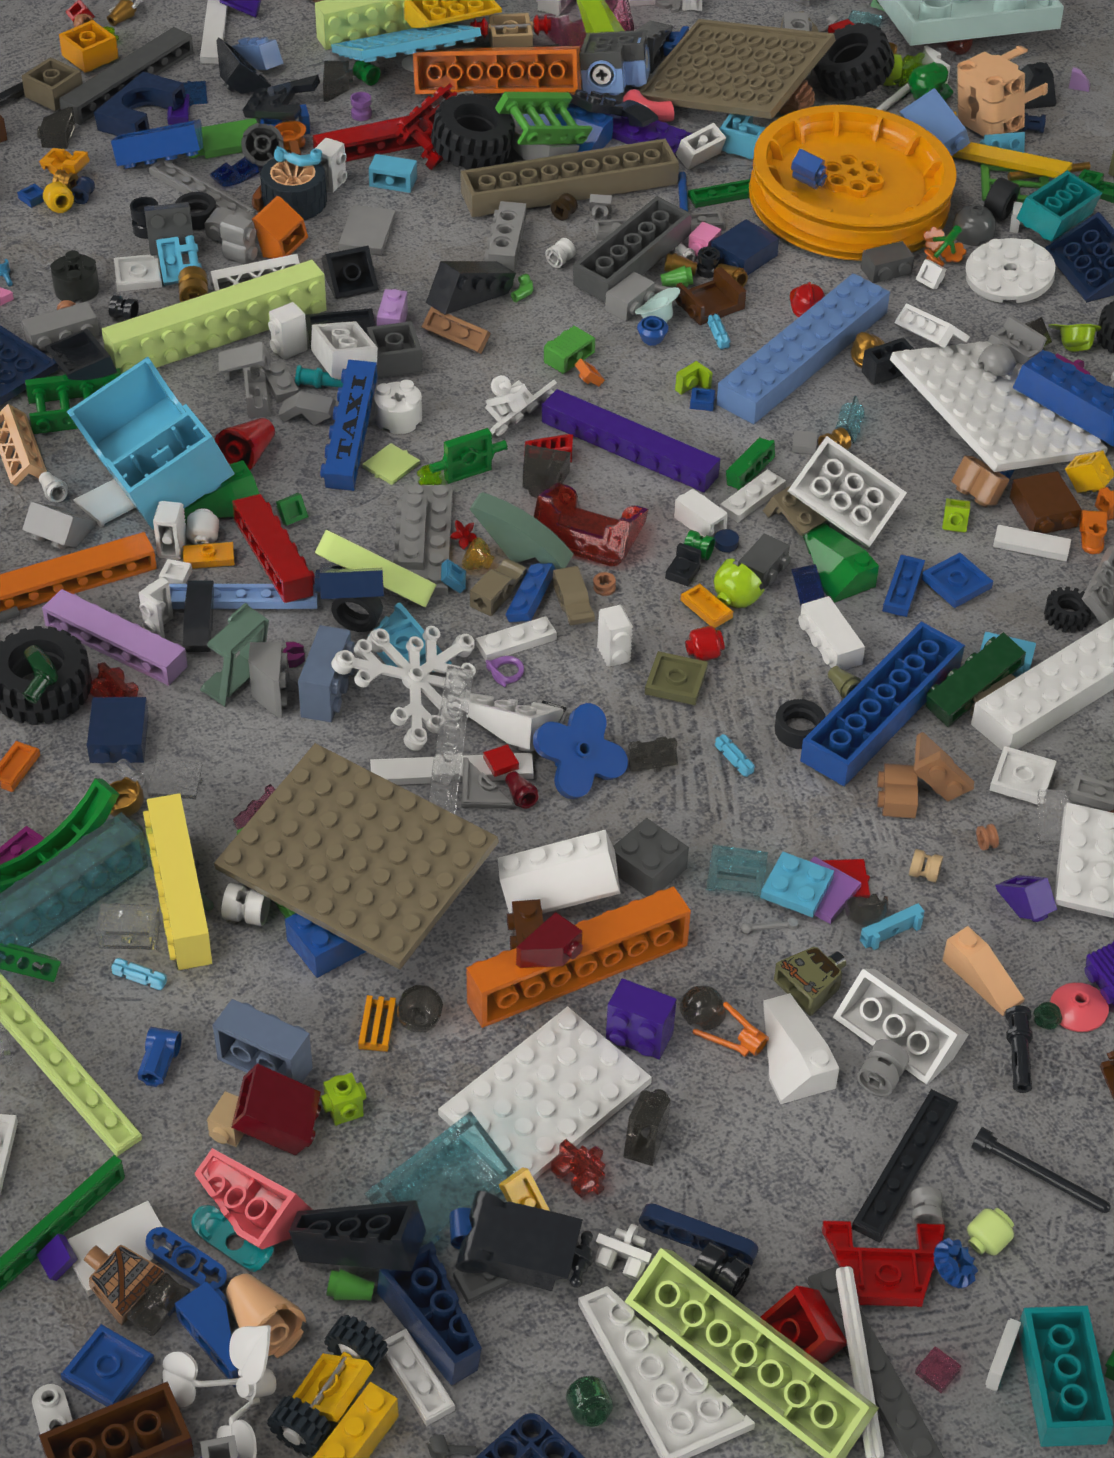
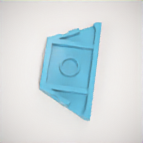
M399 602L394 606V612L390 617L385 616L380 625L374 628V630L379 628L386 630L389 634L390 643L408 662L407 642L413 636L422 639L424 646L420 651L421 666L426 663L425 640L423 639L424 629ZM436 645L437 655H438V654H440L442 651H441V649ZM384 651L377 653L386 665L398 667Z

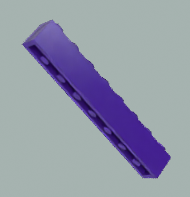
M556 389L542 404V423L565 433L573 434L574 437L705 493L719 477L720 458L559 389Z

